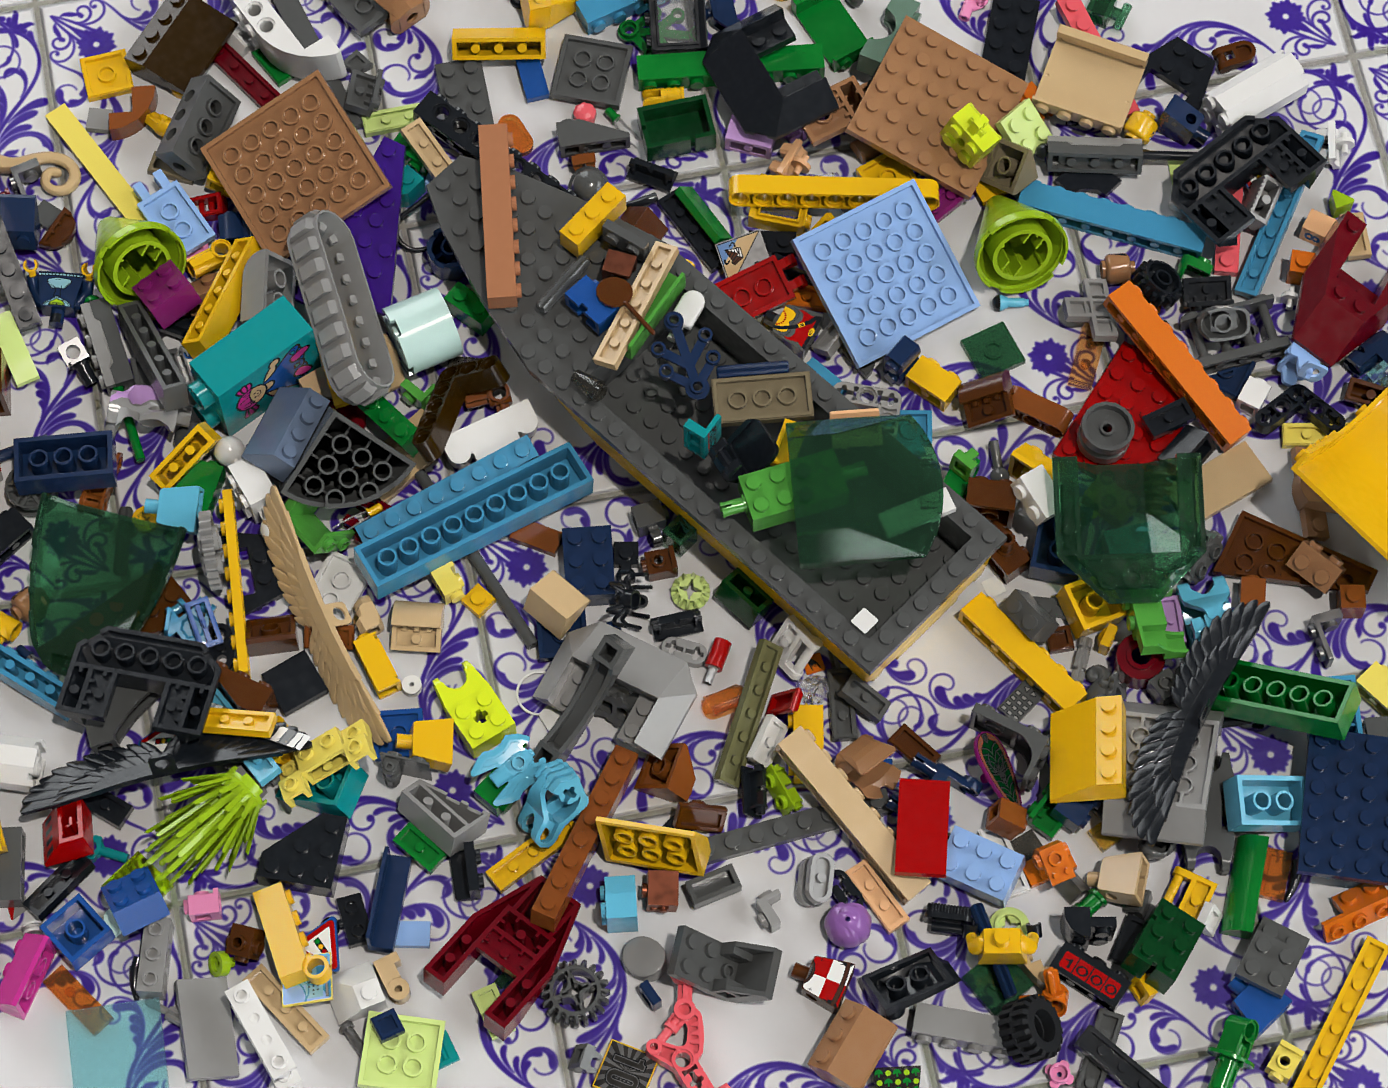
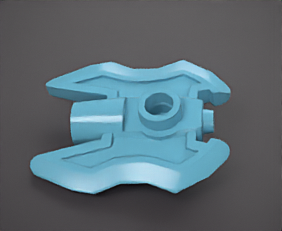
M505 735L497 747L493 750L484 751L477 758L470 772L471 776L475 777L496 768L488 775L497 788L507 783L493 801L494 806L506 805L519 800L523 791L537 781V778L534 776L536 771L543 763L546 764L545 757L538 759V762L535 763L533 758L535 753L531 748L527 750L522 747L524 743L527 744L530 740V737L527 735Z

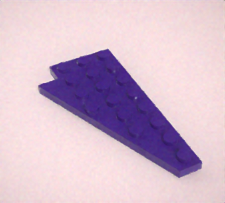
M384 136L374 154V158L393 188L343 220L353 235L375 309L380 316H385L382 308L393 303L406 147ZM299 289L294 299L296 302L305 305L301 290Z

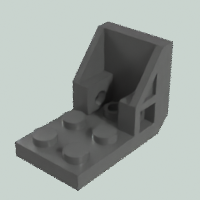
M681 925L677 929L667 975L723 1001L733 1003L768 1001L773 998L782 951L775 947L738 941L722 943L686 925Z

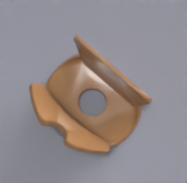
M374 0L389 12L390 17L385 22L391 26V32L394 34L403 33L426 17L430 8L429 0Z
M868 734L860 736L836 756L835 767L837 769L841 768L848 776L847 781L857 787L867 799L883 798L880 789L885 786L894 790L901 775V770L892 764L884 762L886 758L896 751V748L875 740L873 736Z

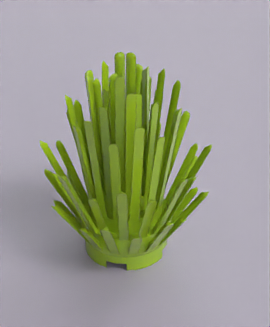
M232 766L226 773L180 778L183 782L190 781L192 784L198 785L158 798L161 801L171 798V803L175 804L207 792L190 804L165 816L164 820L144 832L150 833L155 830L158 832L156 836L160 837L150 844L144 852H150L173 835L144 864L147 867L153 864L165 852H169L159 861L160 866H164L166 863L169 864L167 869L157 877V881H161L169 874L175 872L192 855L193 857L169 881V886L187 870L192 871L208 852L209 854L188 880V885L195 880L199 873L205 870L220 849L223 853L215 866V871L219 870L227 853L232 849L228 866L229 872L231 871L242 841L244 843L247 842L245 852L249 855L259 811L267 804V800L262 801L260 797L263 793L262 789L247 773L242 776L236 772L238 767Z

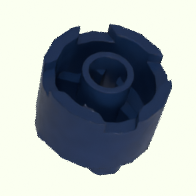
M441 227L436 229L429 242L427 241V255L431 270L443 281L458 280L466 276L443 236Z

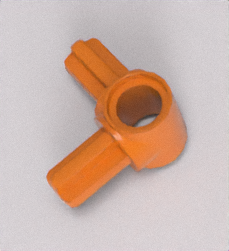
M1049 967L1043 971L1046 987L1042 990V994H1038V996L1042 995L1046 1000H1049L1052 1007H1055L1058 1017H1062L1067 1012L1069 991L1061 984L1058 970L1054 969V967ZM1022 995V996H1019L1018 999L1024 998V997H1027V996H1030V995Z

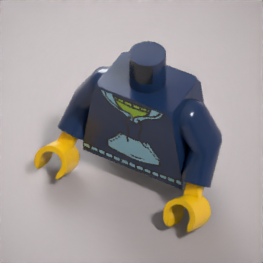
M34 259L35 267L34 269H29L27 267V260H25L23 268L29 272L27 276L29 290L36 307L41 308L43 315L50 316L49 325L61 328L63 327L64 317H77L78 312L81 310L80 304H84L85 299L89 295H93L94 273L93 271L92 273L88 272V262L82 265V274L39 271L38 275L36 274V270L39 267L38 261Z

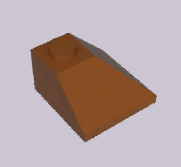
M671 743L662 761L647 754L634 789L669 802H688L696 780L688 746L685 743Z

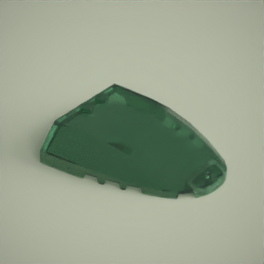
M42 492L31 545L33 549L31 562L29 563L30 586L28 587L30 636L32 645L42 663L53 672L66 677L76 644L85 638L88 640L100 633L99 630L107 626L140 631L167 585L178 559L187 529L182 526L160 525L76 504Z

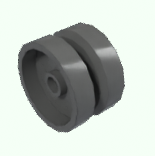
M1105 401L1091 406L1084 414L1077 431L1076 442L1081 453L1087 459L1099 464H1110L1121 459L1128 450L1134 436L1135 424L1132 415L1126 408L1113 402Z

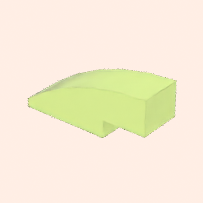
M8 310L1 313L0 347L19 388L40 379V376L11 311Z

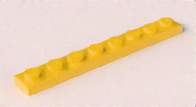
M232 489L222 490L223 499H218L220 514L224 513L225 520L220 522L222 536H226L227 544H222L224 558H228L229 566L224 567L226 581H230L231 589H227L228 604L233 606V612H229L230 627L235 628V635H231L232 650H237V658H233L234 672H237V670L243 671L251 679L249 652L246 645V618L235 500Z
M1367 936L1293 1088H1323L1388 955V945Z

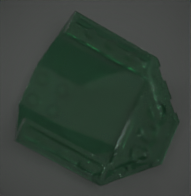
M1176 453L1175 458L1144 464L1094 465L1077 462V456L1052 457L1056 555L1108 604L1159 603L1207 551L1201 453Z

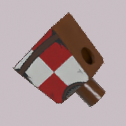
M814 956L810 967L796 962L791 977L804 982L801 988V994L836 1015L854 974L855 964Z

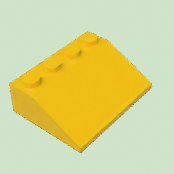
M1122 695L1095 697L1051 713L1050 804L1126 798V708Z
M596 817L595 821L606 861L658 870L679 871V873L704 877L711 853L708 837L694 831Z

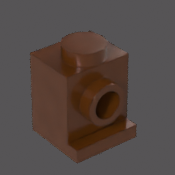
M673 545L664 549L644 552V559L640 560L642 572H647L649 582L678 577V566Z

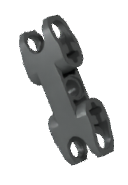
M1222 752L1219 768L1212 774L1203 847L1181 844L1185 869L1193 872L1195 870L1196 857L1199 854L1210 853L1217 858L1221 875L1229 874L1231 856L1234 849V832L1228 831L1227 826H1222V801H1225L1223 781L1234 776L1229 753Z

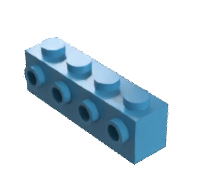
M0 644V680L68 722L69 718L55 711L63 682L52 672H45L40 669L31 659H24L19 656L18 652L9 646L4 647Z

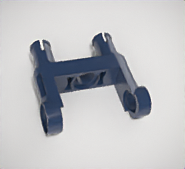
M917 752L910 764L911 767L929 777L928 780L950 781V786L963 794L968 793L972 796H979L983 789L982 783L968 775L962 776L943 763L938 762L936 764L919 752ZM893 793L885 807L898 814L899 797Z

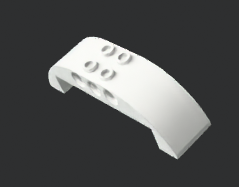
M230 0L233 8L232 11L238 20L239 29L243 34L248 33L250 36L249 41L255 50L260 48L263 55L279 70L293 77L304 79L318 69L326 81L341 79L348 75L341 50L329 35L304 49L268 0Z

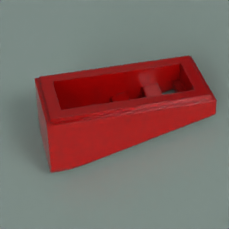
M221 191L190 198L195 206H199V211L206 221H218V215L228 211L227 197ZM206 205H209V211H206Z

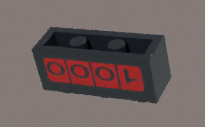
M1065 941L1049 966L1058 970L1060 981L1102 1008L1115 1012L1132 983L1128 980L1129 978L1126 974L1119 970L1113 971L1108 968L1105 961L1096 956H1089L1085 953L1083 947L1074 942L1069 943Z

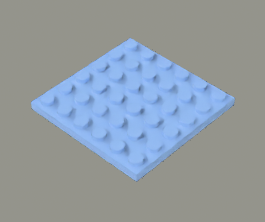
M914 179L790 241L857 369L886 355L904 335L911 340H915L981 306Z

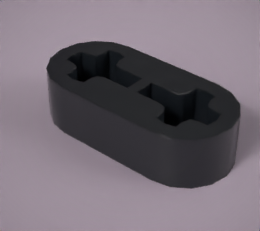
M834 870V877L837 880L843 879L842 887L844 889L842 891L838 885L833 886L832 897L837 903H848V898L846 897V894H848L852 900L858 899L857 903L863 905L864 898L849 876L842 870Z

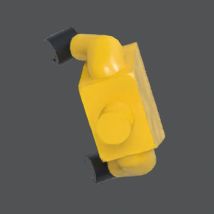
M1041 922L1035 925L1026 923L1027 936L1024 935L1020 928H985L980 936H978V923H974V925L963 923L962 937L966 939L968 951L973 955H978V965L1027 964V955L1036 952L1039 938H1042Z

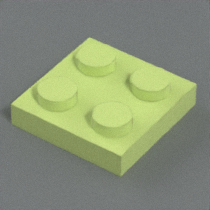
M1030 98L1023 100L995 124L1004 139L1030 148L1033 154H1035L1038 145L1046 144L1048 136H1052Z

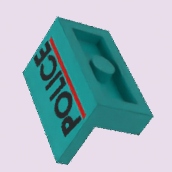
M716 414L707 428L688 419L683 426L684 447L705 459L710 449L721 438V415Z

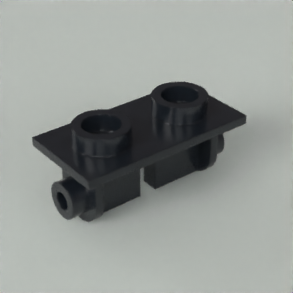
M635 157L630 159L628 165L630 169L626 178L670 193L678 172Z
M698 608L650 619L656 642L663 641L668 637H681L704 631L701 612Z
M755 764L754 769L741 766L742 813L758 819H762V815L768 809L766 790H761L762 787L766 786L767 771L764 769L763 764Z

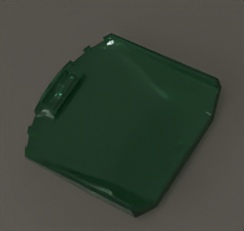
M910 414L786 423L800 569L926 558L937 536L941 522L944 496L943 480L934 448L924 430Z

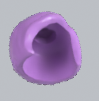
M839 902L831 907L826 915L824 927L827 936L834 945L854 948L869 938L872 920L863 905L854 902L846 904Z

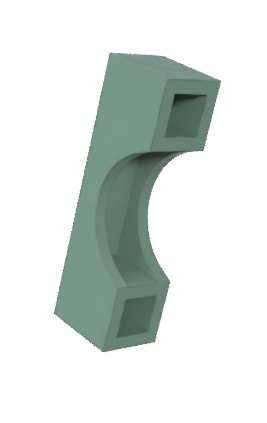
M891 0L889 2L883 24L889 28L892 34L881 39H868L859 54L856 70L874 77L905 16L907 15L920 22L922 16L919 13L920 2L915 0Z

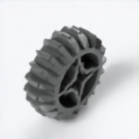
M572 959L571 966H568L566 961H562L563 969H560L558 966L556 967L555 975L544 988L545 990L541 992V998L546 999L542 1002L543 1008H549L547 1011L549 1017L556 1014L554 1018L556 1023L564 1019V1027H568L570 1021L574 1022V1028L576 1029L579 1028L580 1021H583L584 1026L587 1027L589 1026L588 1018H591L594 1022L598 1021L596 1012L603 1015L605 1009L602 1006L609 1005V999L606 997L610 995V989L605 988L609 985L608 980L602 979L604 976L603 971L595 973V964L587 968L586 960L582 961L581 966L577 965L576 959ZM574 976L584 977L590 980L592 983H580L575 979ZM566 979L567 987L560 991L559 995L554 996L559 983ZM572 985L574 990L579 992V1003L577 998L572 995ZM597 991L595 1000L585 1009L584 1000L591 996L592 992ZM559 1004L573 1005L577 1011L566 1010Z

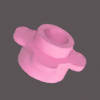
M1061 1060L1053 1065L1048 1064L1045 1067L1044 1071L1049 1076V1086L1051 1088H1059L1061 1085H1071L1073 1083L1074 1077L1070 1074L1067 1061ZM1057 1073H1061L1062 1076L1058 1077Z

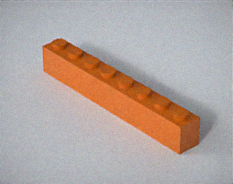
M1129 280L1107 296L1103 306L1179 399L1185 397L1196 415L1197 421L1209 432L1211 438L1220 449L1226 452L1244 439L1252 430L1247 418L1240 415L1234 408L1233 401L1220 391L1218 383L1207 375L1201 362L1194 359L1188 352L1187 345L1183 341H1179L1173 333L1172 327L1158 315L1155 306L1147 302L1143 297L1141 289Z

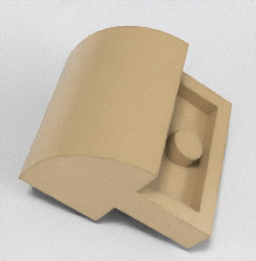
M395 600L391 618V650L441 653L445 603Z

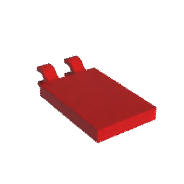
M792 253L780 260H777L775 255L768 257L715 285L755 319L767 313L768 310H773L796 299L794 291L807 287L808 282L804 274L788 282L783 271L798 265Z

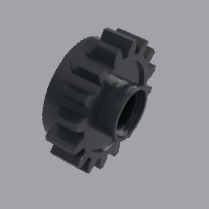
M1152 259L1148 262L1143 261L1133 272L1135 276L1132 281L1137 283V286L1143 293V297L1147 298V302H1154L1157 308L1160 305L1164 309L1168 306L1172 307L1183 295L1181 293L1183 287L1179 274L1173 267L1163 261H1153Z

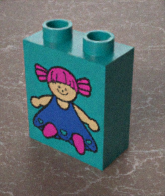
M283 295L190 361L189 365L194 381L187 386V390L197 403L193 406V410L200 421H205L212 429L219 424L228 436H233L266 412L279 387L299 388L298 379L321 367L314 331Z

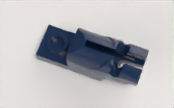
M1384 330L1379 331L1360 344L1358 350H1354L1345 358L1344 366L1356 377L1362 376L1375 367L1384 373L1388 369V333Z

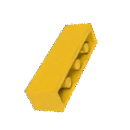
M546 27L453 28L452 60L546 59Z

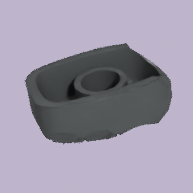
M1212 306L1202 310L1197 315V330L1208 341L1222 342L1242 338L1250 331V314L1246 308L1241 306Z

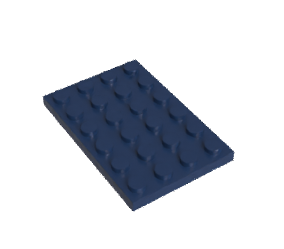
M1348 732L1343 741L1308 734L1296 874L1388 886V737Z

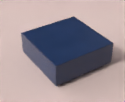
M648 980L642 982L639 986L640 994L651 1010L655 1012L662 1007V1000Z
M394 1008L370 1019V1023L381 1044L405 1033V1029Z

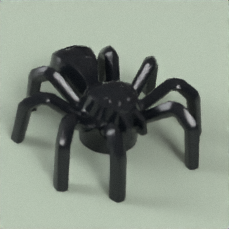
M620 570L616 575L618 581L609 582V587L618 591L615 596L617 605L606 609L608 614H615L612 619L614 626L641 630V626L625 621L627 615L646 619L650 618L649 614L636 613L632 610L645 608L648 604L647 596L640 594L637 589H652L653 586H631L629 579L632 577L647 576V572L632 573V570ZM628 574L627 576H625L623 581L621 579V575Z

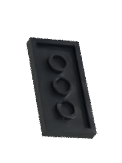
M993 0L982 58L1023 81L1026 78L1040 1Z

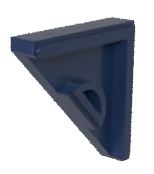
M1252 361L1250 364L1218 371L1209 377L1218 383L1220 391L1225 396L1237 401L1246 381L1256 366V362Z

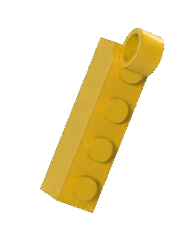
M278 882L253 892L252 894L278 976L284 987L288 989L308 980L315 985L326 983L332 976V968L324 956H312L311 952H306L305 947L309 946L304 931L300 932L298 925H301L302 921L298 911H293L291 904H294L295 900L291 890H285L283 884ZM318 965L325 966L320 974H311L314 967Z

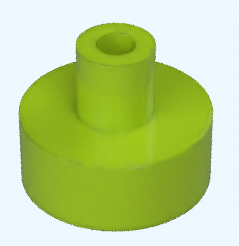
M224 950L212 952L208 959L210 973L214 977L227 976L231 968L235 966V960H233V957H229L228 953H225Z

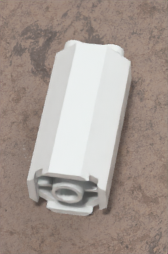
M1279 50L1205 93L1203 99L1204 108L1201 109V113L1206 121L1212 123L1216 134L1219 136L1245 115L1265 118L1306 94L1309 83L1307 78L1305 80L1302 79L1301 74L1305 72L1291 52L1284 54V50Z
M0 734V789L29 792L31 788L40 784L39 780L43 778L46 766V759L41 757V752L46 753V744L43 739Z

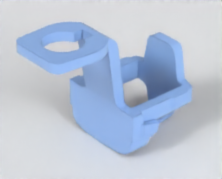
M1295 342L1285 350L1284 354L1286 356L1277 364V370L1281 373L1282 384L1288 387L1296 385L1297 380L1302 381L1305 379L1311 383L1317 382L1328 372V367L1320 364L1317 358ZM1315 369L1320 371L1318 374H1313Z

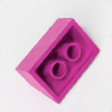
M25 933L23 939L17 941L12 962H8L3 970L4 978L0 984L1 1012L22 1020L25 1019L57 953L49 936Z

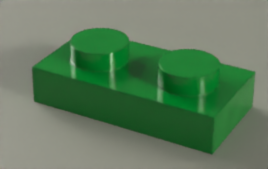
M411 822L393 839V843L409 857H412V860L430 875L448 857L443 850Z

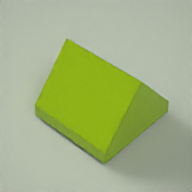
M1333 189L1328 202L1332 218H1338L1340 214H1345L1347 211L1351 212L1355 200Z

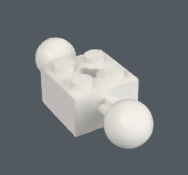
M224 436L215 445L214 456L221 465L228 467L230 475L227 476V479L231 485L230 489H232L234 497L236 499L239 498L242 503L241 507L248 519L252 517L256 524L261 522L260 532L262 537L263 535L269 537V529L267 525L263 524V520H266L263 506H266L265 497L267 493H270V487L273 484L264 470L241 457L245 447L240 439L234 436Z

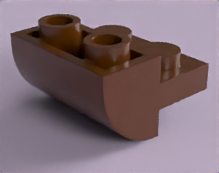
M1003 370L962 383L959 386V404L964 406L968 428L975 429L1016 416L1011 396L1014 394L1009 370Z

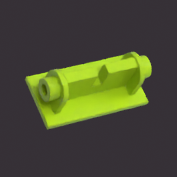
M770 764L766 768L765 787L774 799L777 809L780 810L783 816L790 814L793 809L795 812L801 810L804 807L802 805L803 800L796 788H786L792 781L785 768L781 767L780 764L774 766Z

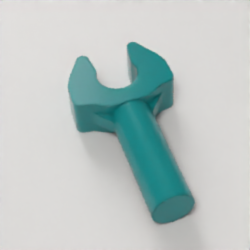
M93 835L94 845L97 847L94 850V854L86 856L94 863L99 857L103 856L122 863H128L130 854L105 847L103 838Z

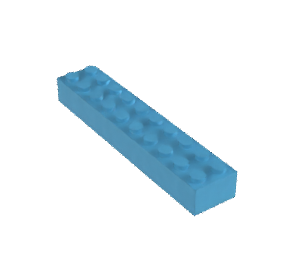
M567 442L354 547V561L376 598L381 599L429 575L430 572L451 561L455 562L593 493L594 479L571 443Z

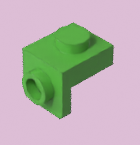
M406 378L400 384L401 397L408 405L411 406L413 404L419 410L421 408L425 410L435 384H432L423 392Z

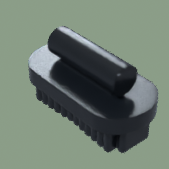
M931 902L927 904V911L923 915V921L931 924V932L962 935L963 923L973 925L972 912L969 907L940 905V903Z

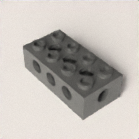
M209 74L191 78L155 155L189 181L205 179L211 166L200 148L229 129L241 101Z

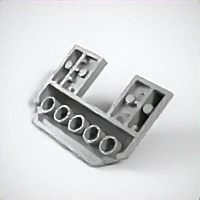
M602 621L568 632L532 697L564 712L580 687L592 662V655L604 635L616 634L635 647L614 683L639 694L637 701L617 735V739L662 761L697 697L688 663Z

